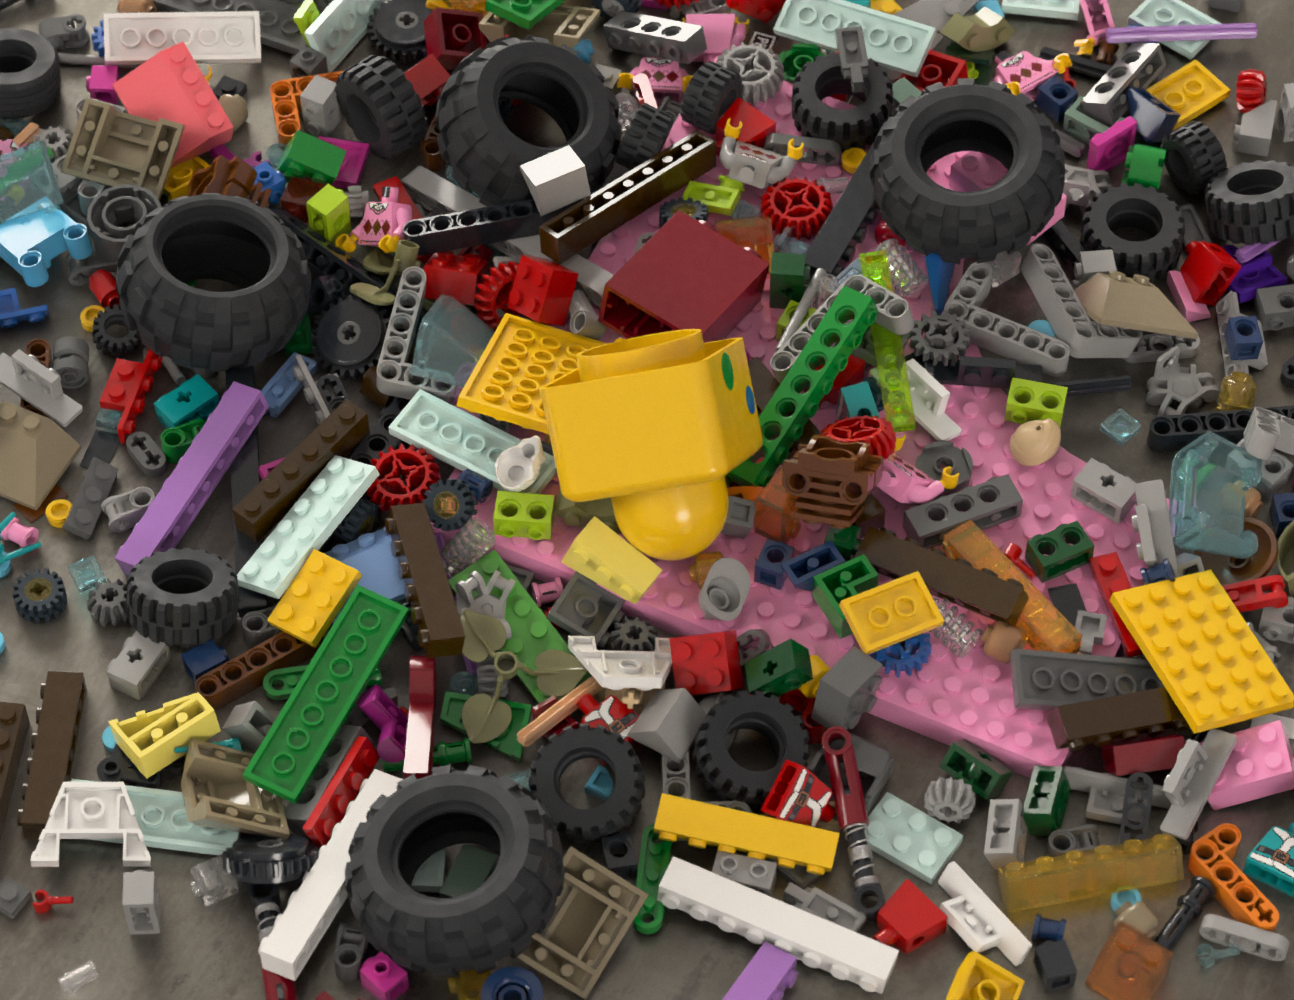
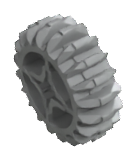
M742 42L740 47L732 44L730 50L724 49L722 55H718L716 60L717 64L741 75L743 83L741 99L745 102H752L754 105L759 100L765 103L767 97L774 98L776 92L780 91L782 81H784V66L780 61L779 54H774L772 48L765 50L764 44L759 47L755 46L754 42L751 45H745Z

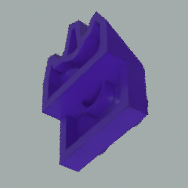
M1233 244L1224 245V250L1238 262L1235 252L1239 248ZM1265 250L1248 262L1239 263L1242 268L1226 291L1228 293L1231 291L1236 292L1238 302L1242 303L1255 298L1257 289L1287 285V278L1272 265V255Z

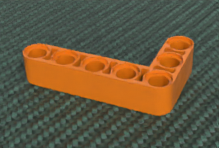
M343 71L318 74V76L336 82L338 76ZM315 75L279 80L270 87L278 142L283 152L296 131H301L298 113L302 112L300 95Z

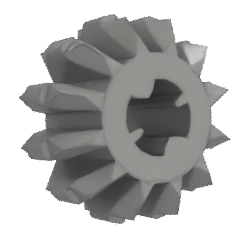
M49 125L48 130L40 129L39 135L34 136L33 146L35 148L39 145L42 148L48 146L55 156L46 164L49 166L57 158L67 153L73 134L70 129H64L61 125L57 128Z
M939 777L937 781H930L924 796L928 815L936 816L938 821L945 820L948 824L950 821L961 823L962 819H969L976 801L972 785L964 784L963 779L954 780L952 777L949 779Z

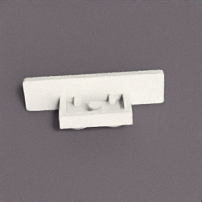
M914 359L905 362L902 373L898 372L895 367H893L890 373L878 367L870 370L869 377L873 376L877 380V384L884 391H888L892 398L937 441H949L961 434L962 429L944 413L950 392Z
M955 861L948 863L938 880L940 886L952 897V899L943 902L939 907L948 916L947 923L975 952L980 953L997 946L1015 966L1021 965L1032 948V944Z

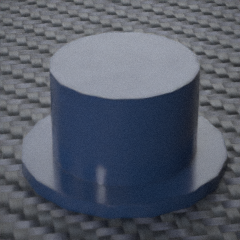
M508 966L496 970L487 977L482 986L481 1000H543V988L540 980L531 971L522 967Z

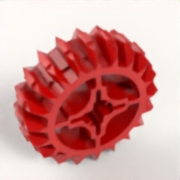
M796 175L792 180L785 177L782 183L777 181L773 184V187L768 186L766 193L763 194L760 206L762 221L764 225H767L769 232L775 231L777 238L784 235L787 241L791 237L796 238L797 242H799L801 237H805L809 241L811 234L817 236L833 210L830 192H826L824 185L818 186L816 180L809 182L806 176L803 180L798 179Z
M508 261L507 264L499 262L498 269L490 267V275H482L484 278L483 284H476L480 292L474 294V296L479 301L473 306L478 310L477 316L482 320V323L494 332L504 317H499L496 309L500 308L504 311V315L505 313L518 317L521 315V313L507 307L509 294L512 291L516 276V269L519 263L514 261Z
M855 415L851 418L845 417L843 420H835L834 423L826 425V428L822 429L819 435L830 437L842 443L855 441L870 443V455L883 456V460L889 458V455L893 454L896 448V434L892 423L887 421L886 418H878L876 415L868 417V415Z
M401 443L399 449L394 450L393 447L389 446L388 453L385 454L379 451V459L372 458L371 466H375L380 475L366 492L371 501L378 505L383 513L388 510L390 511L391 506L422 503L423 499H427V496L424 495L426 490H431L429 486L441 480L438 464L435 463L434 457L431 454L426 455V451L423 448L416 451V447L412 444L408 449H405ZM399 475H402L403 480H405L407 486H404L403 481H401Z

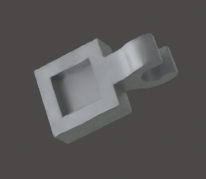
M1078 610L1073 640L1081 641L1079 654L1091 655L1093 644L1102 645L1107 615Z

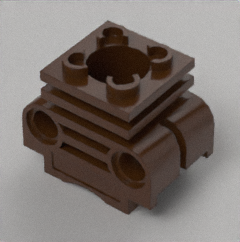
M220 155L213 160L209 167L199 169L192 174L188 184L187 196L201 195V193H219V195L246 198L259 207L268 208L270 204L268 199L272 190L267 188L261 192L263 184L258 182L254 185L257 178L256 170L238 156L229 161Z
M814 435L808 445L800 443L798 451L792 459H785L783 466V486L789 494L799 497L795 501V507L798 509L794 512V518L803 519L808 524L828 523L838 529L851 527L865 509L866 503L862 502L881 481L883 456L870 455V443L858 441L842 443L830 437Z

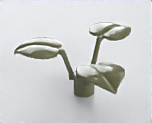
M399 240L394 260L386 257L378 248L373 249L365 256L362 265L371 272L381 275L389 274L384 287L380 289L370 284L356 283L351 285L350 292L372 304L381 306L393 304L396 297L387 293L394 276H402L403 271L408 267L417 266L420 268L421 261L416 260L420 246L412 241ZM424 298L422 305L423 309L444 317L458 316L470 310V306L465 307L447 301Z
M464 610L460 620L465 634L462 653L466 658L477 663L484 661L490 655L495 659L494 668L498 676L493 699L487 694L479 693L470 697L463 706L462 722L470 742L474 744L490 742L502 735L509 727L512 717L511 708L507 703L498 701L503 681L515 677L518 670H522L531 676H538V689L549 697L567 695L587 673V669L575 656L553 649L543 651L535 658L537 671L526 667L522 662H518L516 655L510 651L495 653V651L502 649L506 642L505 627L498 619L470 610Z

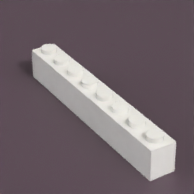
M374 769L369 779H364L359 795L355 801L352 800L348 804L342 822L334 826L328 844L320 848L319 858L312 869L310 868L309 872H305L303 883L298 891L295 890L291 894L285 912L277 916L273 931L269 937H265L262 940L258 952L261 956L263 969L293 981L297 979L348 897L345 888L346 863L350 862L348 850L359 822H366L369 807L381 794L389 797L396 792L397 782L403 779Z
M674 856L659 884L657 900L661 901L666 907L680 909L689 913L697 920L711 922L718 925L725 932H734L742 935L754 944L767 942L797 957V959L811 968L823 969L830 972L837 979L849 980L858 984L866 991L882 994L896 964L899 950Z

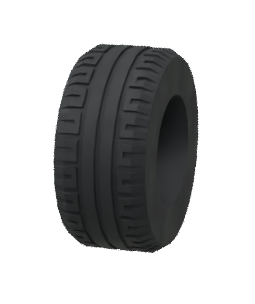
M16 28L0 29V119L13 120L36 115L47 109L60 93L61 73L58 52L51 42L33 31Z

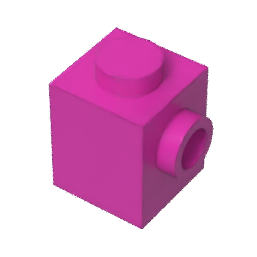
M92 66L91 76L86 78L87 92H90L91 98L114 105L119 104V97L112 87V84L120 79L118 66Z
M381 952L375 957L368 958L359 970L361 985L378 1000H396L409 988L407 973L391 958Z

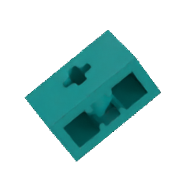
M197 374L191 379L185 380L170 393L162 395L154 403L156 418L166 429L189 423L195 419L207 420L219 404V396Z

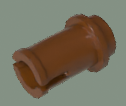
M1104 37L1099 42L1100 50L1096 62L1102 63V61H1105L1104 64L1112 66L1114 54L1119 50V44L1107 43Z

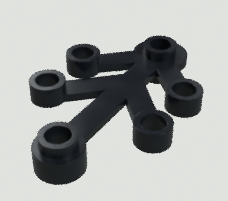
M116 743L111 757L103 759L97 767V775L102 782H122L127 780L144 784L147 788H156L161 783L159 771L152 775L156 776L155 780L148 781L140 771L130 769L135 766L128 756L124 757L125 753ZM182 756L163 769L171 771L174 775H182L186 759ZM178 762L183 764L179 768L173 766L175 763ZM113 767L116 768L115 771H112V772L107 771V769H109V768H113Z

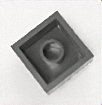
M853 647L820 679L811 718L828 729L833 726H840L846 730L848 728L853 729L861 715L865 711L867 713L870 712L877 702L875 694L882 682L880 674L883 664L858 648Z

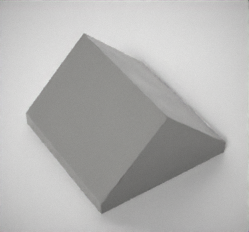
M569 145L519 166L541 216L591 195L585 165Z
M685 688L657 690L628 732V737L680 763L692 745L699 726L707 714Z

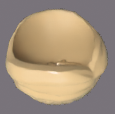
M1049 418L1029 421L1019 426L1015 433L1012 434L1009 446L1013 459L1024 466L1040 465L1051 459L1058 452L1061 442V430L1058 423Z

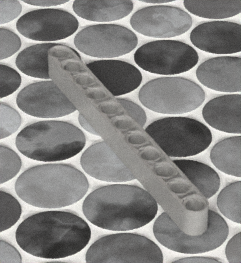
M422 166L416 167L400 181L411 200L417 204L420 203L422 207L431 212L438 209L440 212L449 214L486 207L479 202L480 199ZM540 235L488 244L520 262L521 255L546 258L555 262L541 253ZM578 254L559 264L579 274L574 291L576 289L583 291L588 301L600 309L605 283L613 274Z

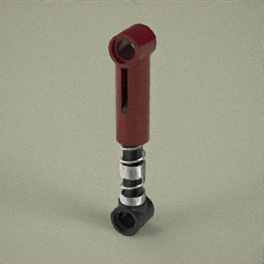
M833 726L824 732L822 746L839 827L841 831L847 833L845 835V839L849 841L847 851L850 864L854 866L855 870L853 873V877L856 879L854 882V902L857 910L864 914L867 920H876L877 913L886 903L881 884L878 883V877L874 876L873 866L875 864L871 863L873 855L871 846L867 843L870 839H866L865 829L870 823L854 745L849 732L845 728ZM835 740L846 742L844 747L839 750H834L830 747L831 743ZM843 762L849 784L846 786L843 785L839 763ZM866 897H877V904L872 908L864 907L862 903Z
M249 883L248 885L251 907L256 914V919L260 922L258 925L260 944L273 931L274 922L279 915L281 898L278 883ZM263 893L270 894L266 897H259ZM261 963L266 1000H298L295 981L263 969Z

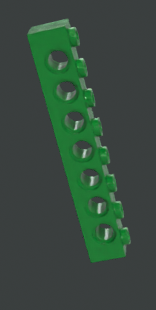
M844 285L759 416L763 437L762 447L728 473L733 482L741 486L766 488L771 484L775 471L787 459L789 449L802 436L807 421L816 414L818 404L824 395L831 391L834 379L839 372L845 369L852 351L859 347L863 334L869 326L874 324L878 315V309L873 298ZM854 319L850 324H845L848 320ZM839 342L837 346L830 347L833 343ZM824 365L822 369L815 370L818 366ZM809 388L807 392L800 394L803 389ZM795 411L791 416L785 417L788 412ZM780 434L778 438L770 440L772 436ZM765 457L762 462L755 463L759 458Z

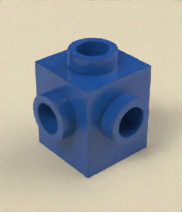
M266 161L254 167L257 172L254 185L258 182L262 183L261 192L267 188L272 190L268 199L270 202L269 207L287 197L285 190L286 179L280 171H275Z

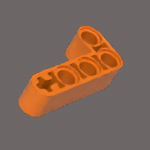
M1223 823L1196 840L1192 845L1188 861V868L1194 876L1203 877L1213 884L1216 889L1214 897L1236 921L1275 933L1279 920L1278 910L1231 861L1237 856L1242 837L1239 828L1230 823ZM1221 841H1228L1231 844H1225ZM1198 856H1204L1208 860L1201 859ZM1219 877L1226 878L1229 881H1222ZM1238 899H1245L1248 903H1243Z

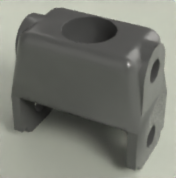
M849 733L854 745L869 817L893 771L895 759L891 758V754L887 749ZM835 740L831 743L830 747L834 750H839L844 747L846 742ZM822 746L815 755L808 770L832 790ZM844 762L839 763L843 785H849ZM833 793L829 802L834 801Z

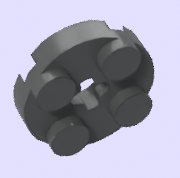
M937 441L923 448L922 453L917 457L916 467L932 479L938 481L941 480L943 470L939 469L940 464L952 467L951 475L960 473L957 486L954 489L944 488V494L957 492L969 486L973 470V461L969 452L963 447L962 449L954 447L952 442Z

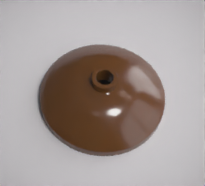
M1236 517L1224 520L1205 532L1198 541L1193 555L1201 557L1204 570L1211 569L1223 586L1265 577L1276 562L1278 543L1273 531L1264 522L1250 517Z

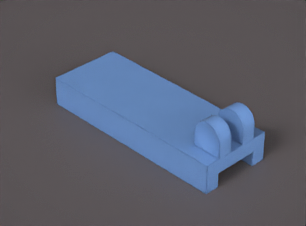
M294 352L261 390L269 405L265 414H268L270 411L271 417L277 418L304 386L302 381L298 382L292 370V367L295 366V356L298 353ZM301 355L311 376H313L318 370V362Z

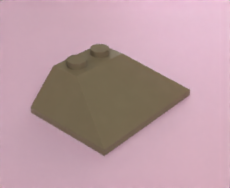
M561 4L529 30L488 12L479 23V29L490 42L503 38L506 35L512 38L517 37L519 40L532 35L548 39L551 45L561 47L564 44L573 48L581 41L600 16V10Z
M86 98L60 172L110 187L137 185L150 190L160 201L185 125L159 118L158 122L117 111L111 104Z
M1110 271L1109 274L1097 273L1074 290L1087 315L1101 325L1193 339L1198 338L1196 330L1159 288L1149 282L1150 279L1148 277L1134 274L1133 278H1129L1117 271Z
M3 401L0 403V496L37 511L81 450V445L52 419Z
M191 738L181 780L188 822L198 826L288 839L290 835L281 797L243 780L242 774L255 754Z
M570 846L563 857L565 868L564 886L561 896H557L556 910L541 934L535 933L531 937L532 942L528 946L529 948L516 958L585 1000L649 894Z

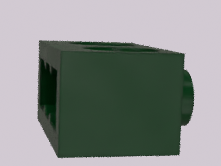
M1074 521L1070 524H1061L1055 530L1046 534H1038L1027 541L1025 559L1037 574L1041 583H1044L1088 564L1089 558L1093 557L1095 546L1079 522Z
M1034 766L1022 810V815L1030 835L1050 836L1053 831L1062 827L1071 792L1063 766Z

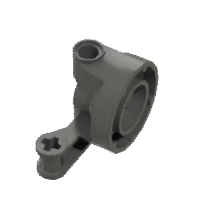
M118 185L105 189L94 197L87 212L88 228L94 241L93 252L89 257L79 260V263H77L76 259L71 258L69 253L67 254L66 264L70 268V273L68 274L69 282L76 286H83L89 283L90 276L98 270L104 269L110 273L117 272L121 249L129 235H132L138 222L154 209L162 208L157 196L150 190L137 185Z

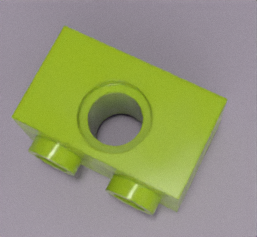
M327 184L306 202L309 227L333 244H335L338 236L341 234L348 235L352 231L349 199L346 193Z

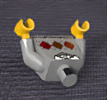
M731 118L727 120L724 129L726 137H724L719 160L726 169H729V178L761 189H765L777 181L782 183L785 177L788 178L796 163L795 160L801 159L803 156V142L800 147L795 148L794 139L789 140L787 156H783L738 140L736 141L742 128V122H739L738 127H732L730 125Z

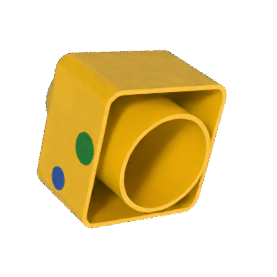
M683 329L616 341L576 354L578 368L540 388L562 495L572 502L611 498L615 519L623 536L634 548L652 558L669 561L682 560L704 551L715 541L726 522L729 497L725 475L759 451L763 444L743 338H730L704 343L701 329Z

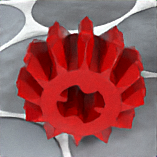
M1256 69L1242 70L1237 77L1236 101L1238 110L1247 113L1265 104L1267 100V82L1263 71H1256Z

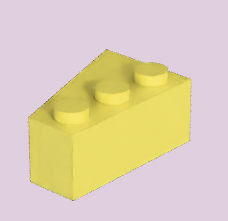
M595 516L574 539L561 561L566 566L635 605L662 572L660 567Z
M199 692L164 703L163 708L145 713V710L136 712V717L118 722V719L109 721L116 744L146 779L187 753H175L174 749L176 747L188 746L191 738L205 742L221 731L215 710Z

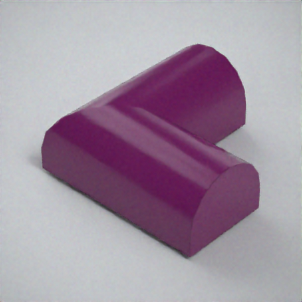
M375 684L361 695L357 706L381 730L377 747L380 758L386 762L396 763L405 759L408 717Z

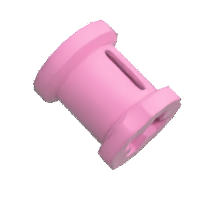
M14 517L0 535L3 540H11L18 544L21 549L36 543L39 531L35 527H27L21 524L19 519Z
M560 577L548 583L538 585L536 582L531 583L534 602L540 608L542 604L557 601L563 592ZM554 591L553 593L542 595L544 592Z

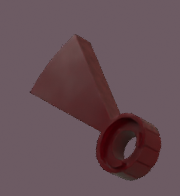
M411 656L410 660H408V665H410V705L403 771L404 779L413 774L417 780L433 775L434 714L436 712L437 695L436 659L427 658V656Z

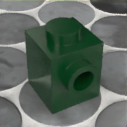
M851 525V527L838 529L830 526L824 543L831 540L847 562L855 558V554L863 541L860 539L861 527Z

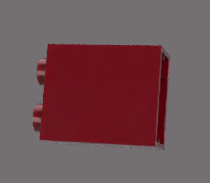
M678 210L605 283L598 321L627 339L674 330L701 329L704 343L724 340L761 301L770 264L764 261L754 249L740 247L718 234L715 228L708 222L695 220Z

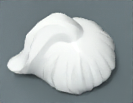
M534 435L532 438H524L519 444L511 446L499 454L494 464L497 482L503 489L510 492H521L535 482L542 463L547 461L539 436Z

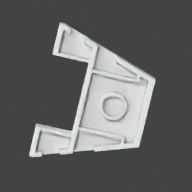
M568 636V649L602 687H608L612 690L638 688L648 691L653 688H662L673 666L669 638H655V651L597 650L595 636Z
M124 782L62 783L50 811L49 820L45 829L41 832L36 850L32 853L31 867H59L60 839H123V867L151 866V857L144 843V837L141 829H139Z

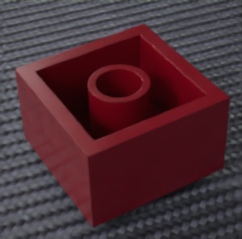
M436 7L423 21L427 56L433 54L444 69L455 70L458 64L469 54L480 47L484 50L487 45L486 36L479 29L483 13Z

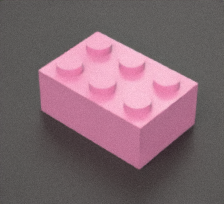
M1280 720L1231 733L1236 735L1238 740L1207 800L1213 811L1294 789V758L1288 735Z

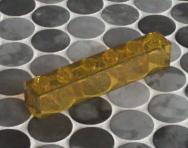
M971 519L943 536L942 551L946 553V557L956 560L957 557L970 562L975 569L981 571L982 568H987L995 572L1000 579L1007 581L1008 578H1012L1024 585L1023 588L1029 599L1015 627L1022 631V639L1034 650L1074 654L1080 651L1082 635Z
M1157 834L1153 838L1146 840L1131 839L1123 844L1114 846L1100 845L1093 850L1083 852L1077 850L1069 851L1062 856H1042L1035 861L1025 863L1011 862L1004 867L997 868L1000 900L1008 913L1184 879L1181 845L1174 836L1168 834Z

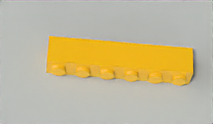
M664 793L661 794L654 825V833H658V838L662 840L676 842V839L680 838L689 840L688 845L705 849L707 844L718 847L717 851L732 854L738 851L747 853V857L760 860L769 858L777 860V865L785 868L794 869L795 864L807 867V872L817 875H824L825 871L831 872L839 833Z

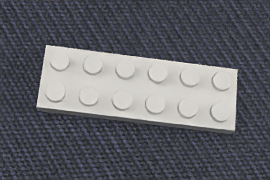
M259 11L103 13L105 65H141L160 51L182 41L185 43L196 64L261 63Z

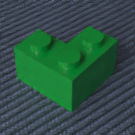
M297 130L285 147L277 171L283 174L288 183L300 184L306 176L311 178L317 185H331L338 175L346 150Z
M865 554L813 576L812 597L841 639L853 634L839 607L841 600L878 586L879 575Z

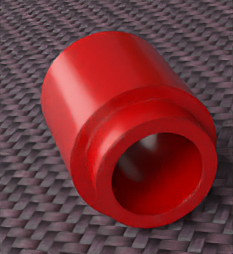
M104 269L94 272L89 278V288L103 308L109 306L110 309H113L114 305L119 307L120 299L116 290V278L112 273Z

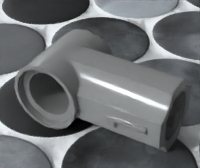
M576 289L573 292L568 310V316L571 319L570 330L575 334L599 340L603 337L607 326L598 321L599 315L595 313L584 292Z

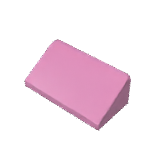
M1168 271L1167 285L1181 315L1188 322L1210 318L1211 315L1206 304L1193 301L1181 272Z

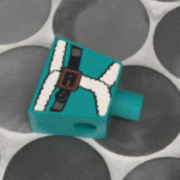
M868 381L840 389L836 409L838 420H843L845 417L851 418L855 415H868V417L876 415L880 418Z
M1294 822L1291 823L1287 831L1278 826L1272 827L1249 853L1243 873L1293 898Z

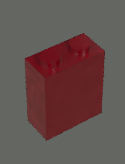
M1165 731L1152 737H1148L1147 734H1141L1129 741H1122L1121 738L1112 739V742L1101 746L1104 770L1116 776L1171 769L1177 762V755L1184 748L1187 740H1184L1183 736L1172 731Z

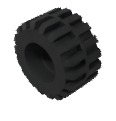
M713 61L704 63L693 75L685 90L681 104L682 120L714 135L715 125L738 97L741 98L743 86L741 75Z
M647 103L639 106L618 147L615 162L632 170L660 153L674 124V117Z
M1192 121L1165 135L1162 139L1161 149H1167L1164 161L1166 170L1175 184L1185 193L1188 192L1193 195L1205 190L1208 182L1212 177H1215L1216 173L1226 170L1227 161L1220 142L1215 134L1199 121Z

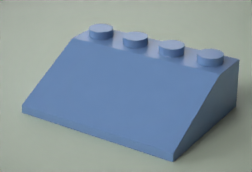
M385 527L373 533L363 534L358 539L347 544L336 545L332 550L324 553L358 570L362 574L358 585L394 602L405 599L404 579L399 578L398 558L392 555L391 535L386 534ZM343 607L341 608V610L339 611V613L337 614V616L335 617V619H334L333 622L331 623L332 625H333L334 622L336 621V619H337V617L339 616L340 612L342 611Z

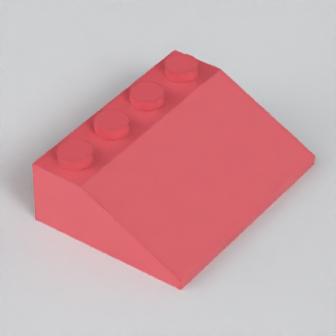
M183 41L160 51L112 84L128 114L158 122L159 118L185 125L171 168L232 140L234 127Z

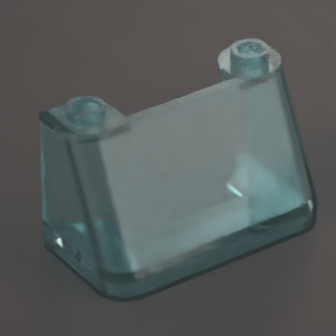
M44 140L32 143L27 149L22 147L19 150L0 155V223L44 210L45 214L61 210L59 205L63 204L64 200Z
M441 294L420 324L411 375L464 387L494 335L495 330L454 297Z
M1211 431L1206 432L1182 448L1174 457L1171 469L1168 512L1174 545L1180 548L1241 559L1248 558L1256 553L1258 548L1257 535L1249 530L1243 532L1245 495L1248 489L1257 485L1261 480L1262 459L1252 456L1245 449Z

